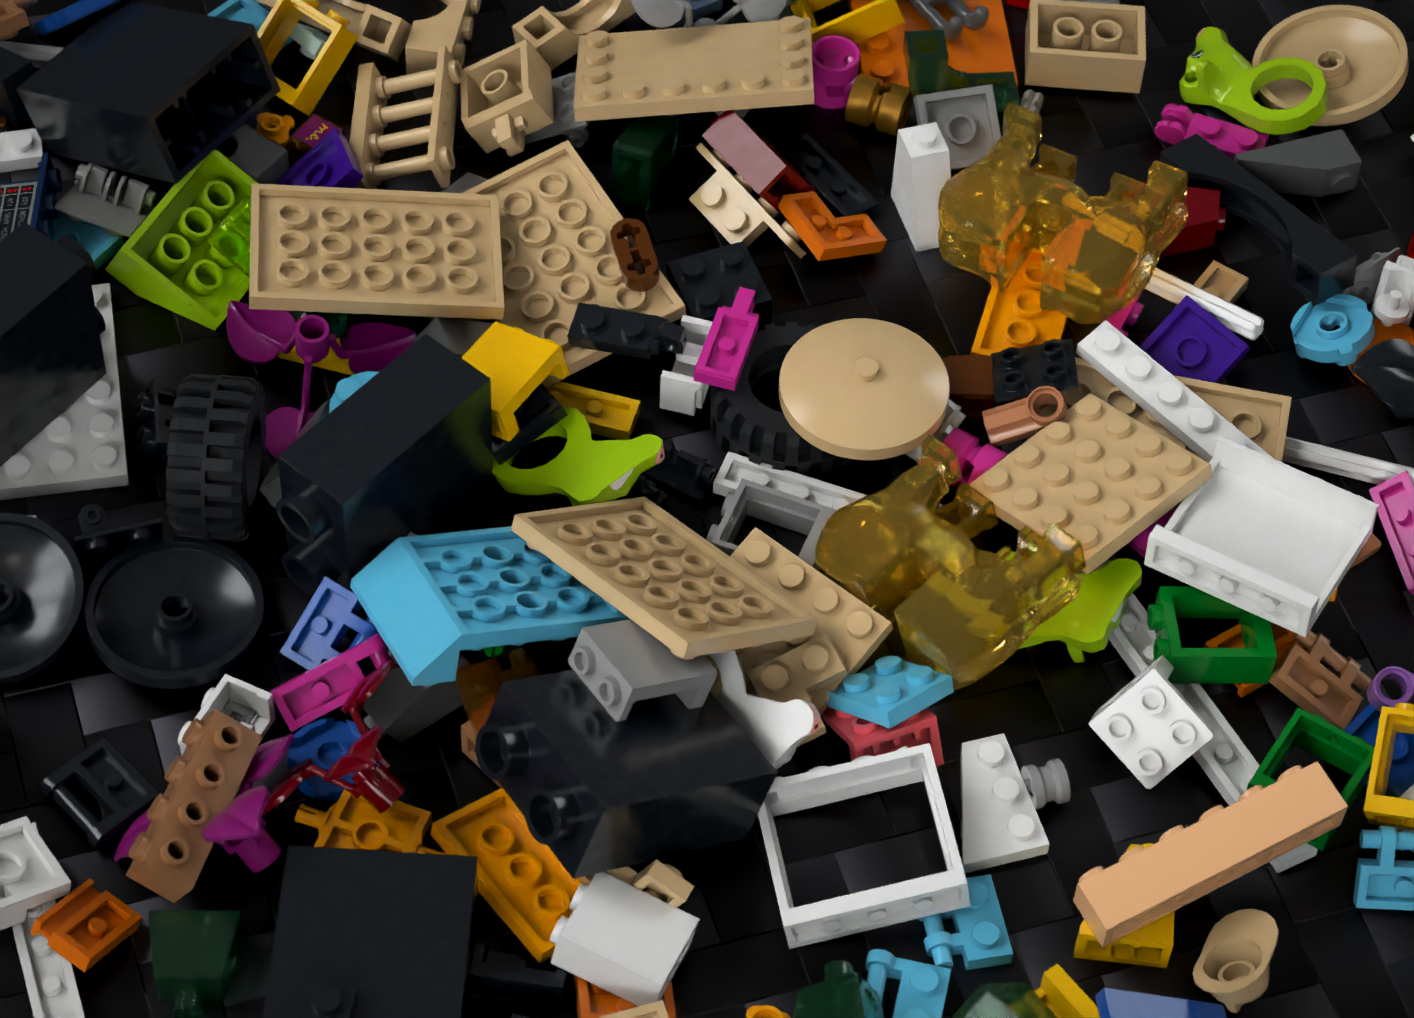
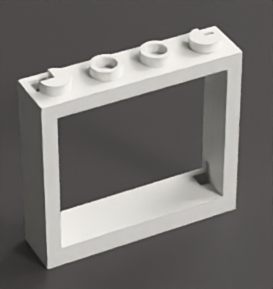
M930 743L910 748L903 746L897 751L877 756H860L852 762L831 767L818 766L806 773L785 778L775 777L758 812V817L789 949L971 906L967 880ZM924 781L947 871L794 907L774 816Z

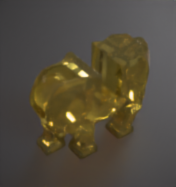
M1009 103L1004 110L1003 116L1004 135L993 144L986 156L947 180L940 191L938 203L940 222L938 240L942 258L954 267L981 276L992 286L1004 293L1032 249L1036 248L1044 253L1041 266L1040 308L1058 311L1078 324L1101 323L1135 301L1149 283L1160 254L1185 228L1188 208L1182 202L1187 196L1188 173L1156 160L1148 170L1147 184L1114 172L1110 179V191H1108L1105 197L1088 196L1085 190L1072 183L1076 179V156L1042 143L1039 148V162L1030 168L1031 160L1036 154V146L1041 141L1042 118L1038 113Z
M928 434L921 442L922 456L916 466L902 473L888 487L839 508L826 521L815 548V564L825 572L824 575L885 617L892 624L897 621L908 661L920 666H929L932 670L951 675L954 690L973 684L1012 656L1040 624L1071 603L1080 590L1082 577L1079 572L1086 567V562L1080 541L1055 523L1050 525L1044 532L1043 537L1027 526L1018 532L1017 550L1012 560H1006L1011 554V549L1007 546L1001 548L996 554L978 550L970 539L977 536L980 531L989 530L998 524L994 503L969 484L963 482L958 486L954 501L935 509L940 499L949 492L950 484L956 483L962 478L954 451Z

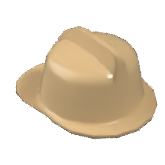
M1257 909L1238 910L1226 915L1217 922L1206 939L1192 974L1195 984L1203 991L1210 992L1213 997L1225 1004L1232 1013L1239 1012L1243 1004L1254 1001L1267 990L1270 979L1269 963L1277 945L1279 934L1275 919L1267 912Z

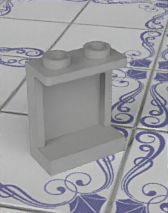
M631 619L583 627L568 659L571 668L616 722L626 720L634 702L669 694H676L688 709L702 707L718 675V671L704 655L696 656V658L691 660L676 657L670 652V648Z

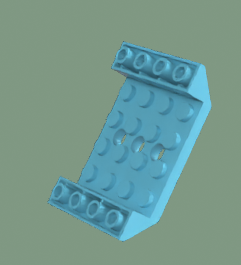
M512 526L398 537L356 574L350 583V588L412 686H432L436 683L455 681L460 650L477 651L485 647L520 646L529 642L546 640L563 641L567 638L578 637L583 627L623 621L629 618L540 551L528 547L525 540L511 531Z

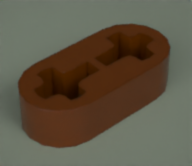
M622 219L612 227L610 236L623 282L632 291H648L658 283L660 274L647 228L638 219ZM632 235L636 247L629 248L624 237ZM641 261L643 270L646 273L638 275L634 263Z

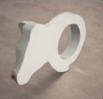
M729 650L727 653L707 654L715 661L721 674L722 691L719 703L776 770L789 762L798 744L819 729L821 717L816 706L806 700L794 699L782 703L746 693L743 665L734 650Z

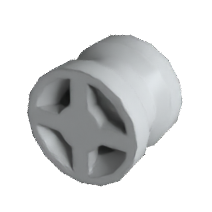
M1059 758L1049 760L1045 766L1036 767L1033 764L1022 767L1021 775L1035 810L1043 808L1047 802L1054 801L1058 804H1063L1070 801L1071 789L1068 774Z

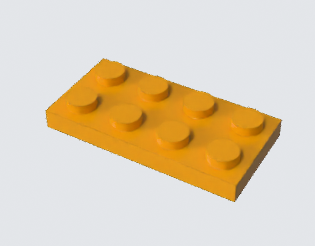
M1007 235L970 355L991 356L992 353L1001 352L1010 347L1023 348L1042 344L1052 339L1062 340L1086 253Z
M503 788L432 823L430 835L447 855L477 857L479 893L539 964L550 959L556 944L549 941L551 934L562 915L567 918L571 916L574 911L569 908L572 898L579 885L586 883L579 878L573 879L547 845L535 840L528 829L525 816Z

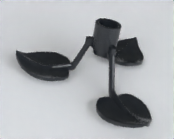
M1389 339L1374 345L1359 357L1351 367V371L1361 378L1382 402L1390 406L1392 413L1398 419L1403 421L1413 419L1414 346L1402 339Z

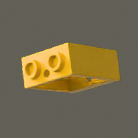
M277 0L257 32L270 66L302 14L332 31L297 89L275 76L280 87V91L276 96L310 116L358 39V36L346 28L350 21L331 9L327 15L318 11L321 3L316 0Z
M798 0L789 3L794 16L802 19L810 18L812 45L818 39L831 35L842 36L858 44L905 23L896 0H876L821 26H818L813 13L840 0Z
M1397 703L1395 708L1386 706L1381 708L1363 811L1369 824L1414 830V800L1386 796L1396 733L1414 734V704Z

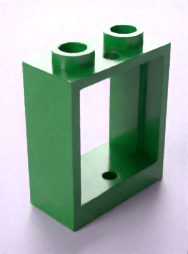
M1192 586L1159 587L1155 604H1149L1147 623L1149 630H1155L1156 634L1153 647L1154 661L1163 655L1174 667L1168 678L1170 683H1269L1268 680L1272 675L1277 660L1270 621ZM1176 618L1239 619L1244 648H1182Z
M1298 707L1249 781L1246 791L1257 785H1262L1265 788L1277 782L1273 778L1294 746H1297L1352 775L1340 794L1348 805V811L1370 776L1375 747L1369 745L1364 739L1352 736L1329 724L1324 718L1310 714ZM1337 827L1307 842V844L1323 851Z

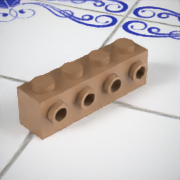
M216 708L202 720L195 718L182 738V742L187 745L182 757L178 755L165 774L164 780L168 781L169 785L164 795L160 793L155 798L147 812L146 818L151 820V823L146 833L141 832L129 850L128 857L132 858L133 861L126 874L127 877L173 903L193 889L214 842H206L202 838L201 833L206 824L218 813L229 807L234 800L262 738L260 734Z

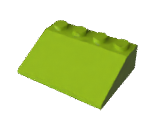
M213 150L177 184L173 185L121 247L105 270L137 296L215 331L227 317L229 302L231 300L239 302L249 289L251 183H258L218 150Z

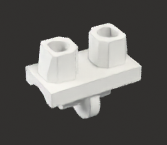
M1399 255L1396 263L1386 261L1370 313H1372V318L1380 319L1381 323L1386 327H1391L1393 324L1398 323L1410 326L1414 314V259L1404 255Z

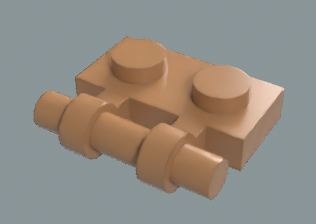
M1310 630L1306 637L1294 633L1292 638L1300 643L1304 649L1297 644L1287 648L1268 682L1306 712L1318 715L1329 724L1344 731L1363 700V697L1350 686L1352 685L1359 692H1362L1368 687L1371 678L1360 670L1361 665L1352 657L1348 656L1345 658L1330 646L1331 641L1321 632L1315 634ZM1320 661H1322V662H1323L1324 664H1326L1329 668H1331V669L1334 671V674H1333L1330 670H1328L1325 666H1323V665L1320 663Z

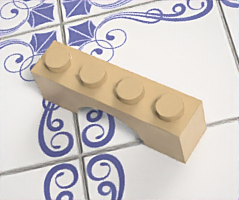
M277 0L253 1L272 10ZM316 0L321 3L318 11L324 15H327L331 9L350 21L346 28L358 36L354 44L397 62L399 61L412 27L404 19L369 4H362L353 0ZM304 14L299 19L300 22L329 34L332 33V31Z
M441 0L448 6L441 13L427 19L414 20L405 46L406 75L435 69L438 47L445 45L453 60H458L462 67L465 58V44L463 43L464 40L471 39L473 31V17L471 16L472 13H479L481 0Z
M581 0L573 7L561 12H551L541 6L512 26L515 44L527 39L551 67L552 71L578 53L579 35H586L589 32L598 30L608 32L636 13L630 0Z

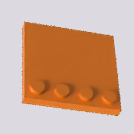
M848 0L850 12L876 0ZM896 0L905 23L856 44L860 51V73L882 79L886 87L892 82L912 88L914 91L913 97L990 84L993 86L994 94L1017 92L1018 80L1002 0H962L973 13L978 6L986 7L989 11V17L985 26L979 30L969 29L964 25L961 35L954 40L943 39L908 0ZM943 2L933 6L948 23L955 16Z

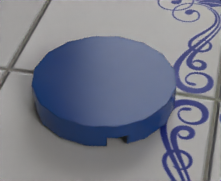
M321 718L303 726L294 734L295 741H292L289 746L286 761L287 771L309 757L314 760L312 764L328 771L341 756L349 752L350 747L362 736L355 722L346 719L345 723L335 721L334 718ZM353 773L340 777L353 785L355 784L350 778ZM319 776L309 777L303 780L297 787L306 796L321 801H338L344 790L330 782L326 783Z

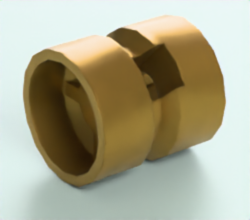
M860 73L854 81L849 94L845 120L864 127L874 123L877 131L897 137L898 129L905 127L909 117L914 91L912 88L892 82L886 87L882 79Z

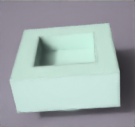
M299 23L296 24L289 37L301 45L299 51L312 60L316 59L329 38L321 30Z

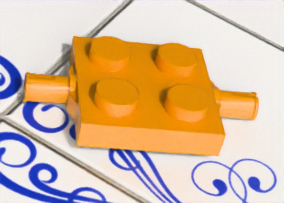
M343 790L339 800L328 811L324 812L302 803L295 815V822L319 829V837L314 847L447 855V853H441L422 846V841L432 823L431 812L400 801H396L386 811L379 814L362 796L355 799L348 791Z

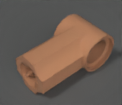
M1041 386L1034 389L1026 398L982 411L991 445L1000 447L1032 437L1045 426L1061 421L1065 417L1068 407L1061 393L1056 388ZM1048 405L1058 406L1053 415L1049 417L1039 416L1040 411Z

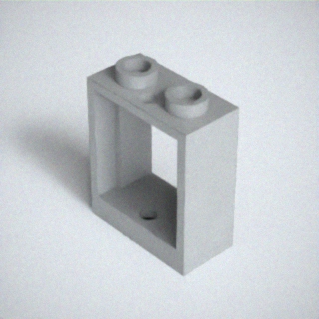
M742 478L735 494L731 492L727 494L721 510L723 518L719 525L713 524L706 540L728 556H731L738 547L733 542L746 515L807 535L808 537L798 557L820 571L836 537L839 510Z

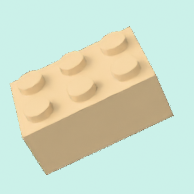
M1030 0L1025 30V85L1140 93L1146 63L1145 6L1066 0Z

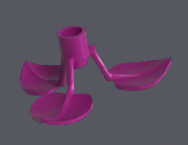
M235 300L229 302L227 310L228 338L233 350L243 360L253 364L266 365L276 359L279 351L288 354L294 346L297 355L304 360L300 411L293 407H281L271 412L265 419V448L276 460L315 414V412H308L313 363L320 362L327 356L329 347L333 349L340 359L349 358V369L353 374L366 371L380 372L413 345V340L416 338L415 331L401 326L366 322L354 324L345 329L340 335L339 346L336 341V334H329L328 322L317 315L304 316L296 323L295 318L288 311L249 309V304Z
M292 733L257 747L240 784L242 794L235 798L224 811L214 816L201 833L202 838L206 842H216L229 855L236 852L253 873L260 872L271 865L280 855L281 848L264 828L267 822L263 819L262 815L270 792L266 786L252 787L254 782L267 777L283 759L291 742L295 741ZM149 809L140 814L131 823L120 839L114 857L117 864H119L121 858L128 857L129 850L141 832L146 833L151 823V820L146 818Z

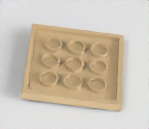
M1089 393L1069 408L1061 421L1045 426L967 486L969 499L1081 571L1089 574L1207 482L1213 475L1210 463Z
M756 527L730 556L818 619L814 635L794 638L792 641L787 642L777 641L762 644L760 647L734 649L743 665L746 693L757 697L748 679L747 671L825 633L830 638L849 676L857 673L893 630L892 623ZM704 655L718 671L710 692L719 701L722 691L720 670L710 656ZM843 679L809 695L820 715L829 706L830 695L827 691H833L843 684Z

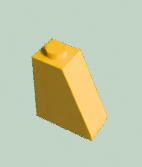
M1153 843L1142 845L1130 844L1126 852L1136 846H1143L1145 849L1153 845ZM1175 911L1103 948L1084 919L1079 927L1074 948V958L1167 969L1174 945Z

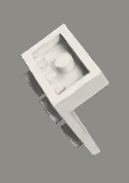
M1163 655L1097 709L1088 723L1146 789L1153 788L1214 736V730L1169 682L1168 678L1174 667Z

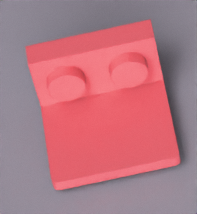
M826 708L822 713L823 720L849 745L851 762L860 756H877L897 751L903 746L910 748L930 743L936 767L944 765L937 717L928 708L892 728L881 726L833 708Z

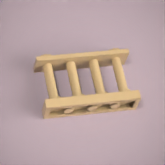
M446 45L438 47L435 69L387 79L385 76L380 75L374 62L359 65L349 141L351 150L364 176L358 182L356 188L377 189L382 180L428 170L433 172L441 188L449 187L450 173L455 168L453 142L459 83L463 82V71L460 62L453 60ZM434 85L433 97L386 107L387 99H390L391 94ZM431 113V123L428 126L383 135L384 128L387 127L389 122ZM429 142L426 155L380 164V157L384 155L385 151Z

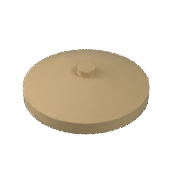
M1352 5L1315 7L1284 19L1263 37L1255 50L1252 67L1254 68L1262 62L1280 57L1300 58L1312 62L1322 70L1329 96L1326 104L1327 111L1320 120L1311 126L1347 124L1377 112L1387 105L1401 90L1409 69L1407 44L1399 28L1380 13ZM1279 79L1261 87L1257 95L1269 109H1287L1305 101L1312 92V88L1305 82L1297 79Z
M852 318L824 324L801 337L784 358L780 370L778 391L781 409L785 418L795 432L808 443L822 451L842 458L881 460L908 453L932 437L945 417L950 385L947 369L934 348L919 335L907 328L887 321Z

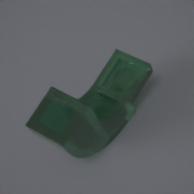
M944 30L905 31L903 52L909 86L914 97L916 95L992 84L997 111L1018 110L1019 95L1014 72L966 73L958 71L948 65L949 56Z

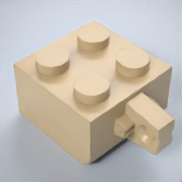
M527 39L462 69L463 82L460 83L461 120L466 131L486 153L501 147L512 157L524 151L526 135L554 123L551 67Z

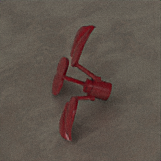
M395 658L384 663L377 670L362 679L341 708L344 714L348 711L350 712L362 735L350 747L349 752L341 756L328 771L312 764L314 760L311 757L288 770L270 789L269 799L262 815L263 819H265L266 813L284 801L303 780L312 776H319L326 783L330 782L348 791L355 799L362 796L379 814L391 807L404 793L406 787L388 770L391 764L382 756L377 747L384 727L379 724L368 730L361 716L365 700L378 689L392 669L400 667ZM353 773L350 778L355 784L353 785L340 777Z

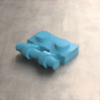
M1379 826L1378 830L1361 829L1359 837L1360 847L1377 849V858H1358L1353 896L1356 908L1414 911V861L1394 860L1396 850L1414 851V832L1396 831L1394 826Z
M991 874L966 878L971 906L918 918V920L924 923L927 934L924 939V945L927 955L933 958L935 966L951 969L954 966L952 956L962 954L966 970L1012 963L1013 951ZM952 918L956 931L955 934L945 932L942 923L943 919Z

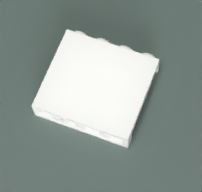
M1219 435L1216 438L1213 458L1209 462L1213 477L1181 502L1165 527L1155 526L1148 537L1144 565L1306 637L1372 534L1379 504Z

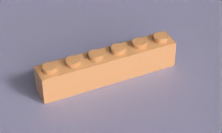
M1318 761L1305 768H1302L1301 765L1293 766L1283 772L1278 777L1277 782L1265 788L1262 785H1257L1248 789L1239 797L1238 802L1226 808L1222 805L1212 807L1200 816L1199 822L1185 829L1182 825L1175 826L1166 831L1159 838V842L1145 849L1143 846H1136L1128 850L1119 858L1118 863L1106 869L1102 866H1097L1087 871L1079 878L1073 902L1103 948L1340 826L1348 805Z

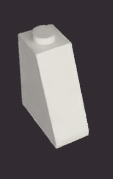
M936 122L898 129L891 197L916 252L954 245L955 240L950 153Z

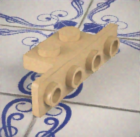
M702 143L697 145L695 148L717 170L689 198L698 210L730 244L743 241L746 248H748L770 227L801 259L806 252L797 244L801 237L787 221L780 226L774 219L779 212L762 197L756 200L750 194L754 189L738 173L733 176L728 170L730 165L715 149L709 151Z

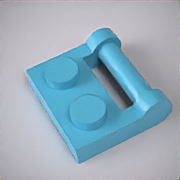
M883 949L869 951L865 965L869 973L859 1018H878L887 978L901 980L893 1018H942L951 969L898 958Z

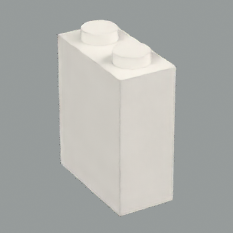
M605 872L596 873L589 886L581 883L577 888L569 906L570 909L574 910L571 916L567 918L562 915L559 918L549 940L556 944L550 963L637 1006L656 1002L662 998L687 953L700 919Z

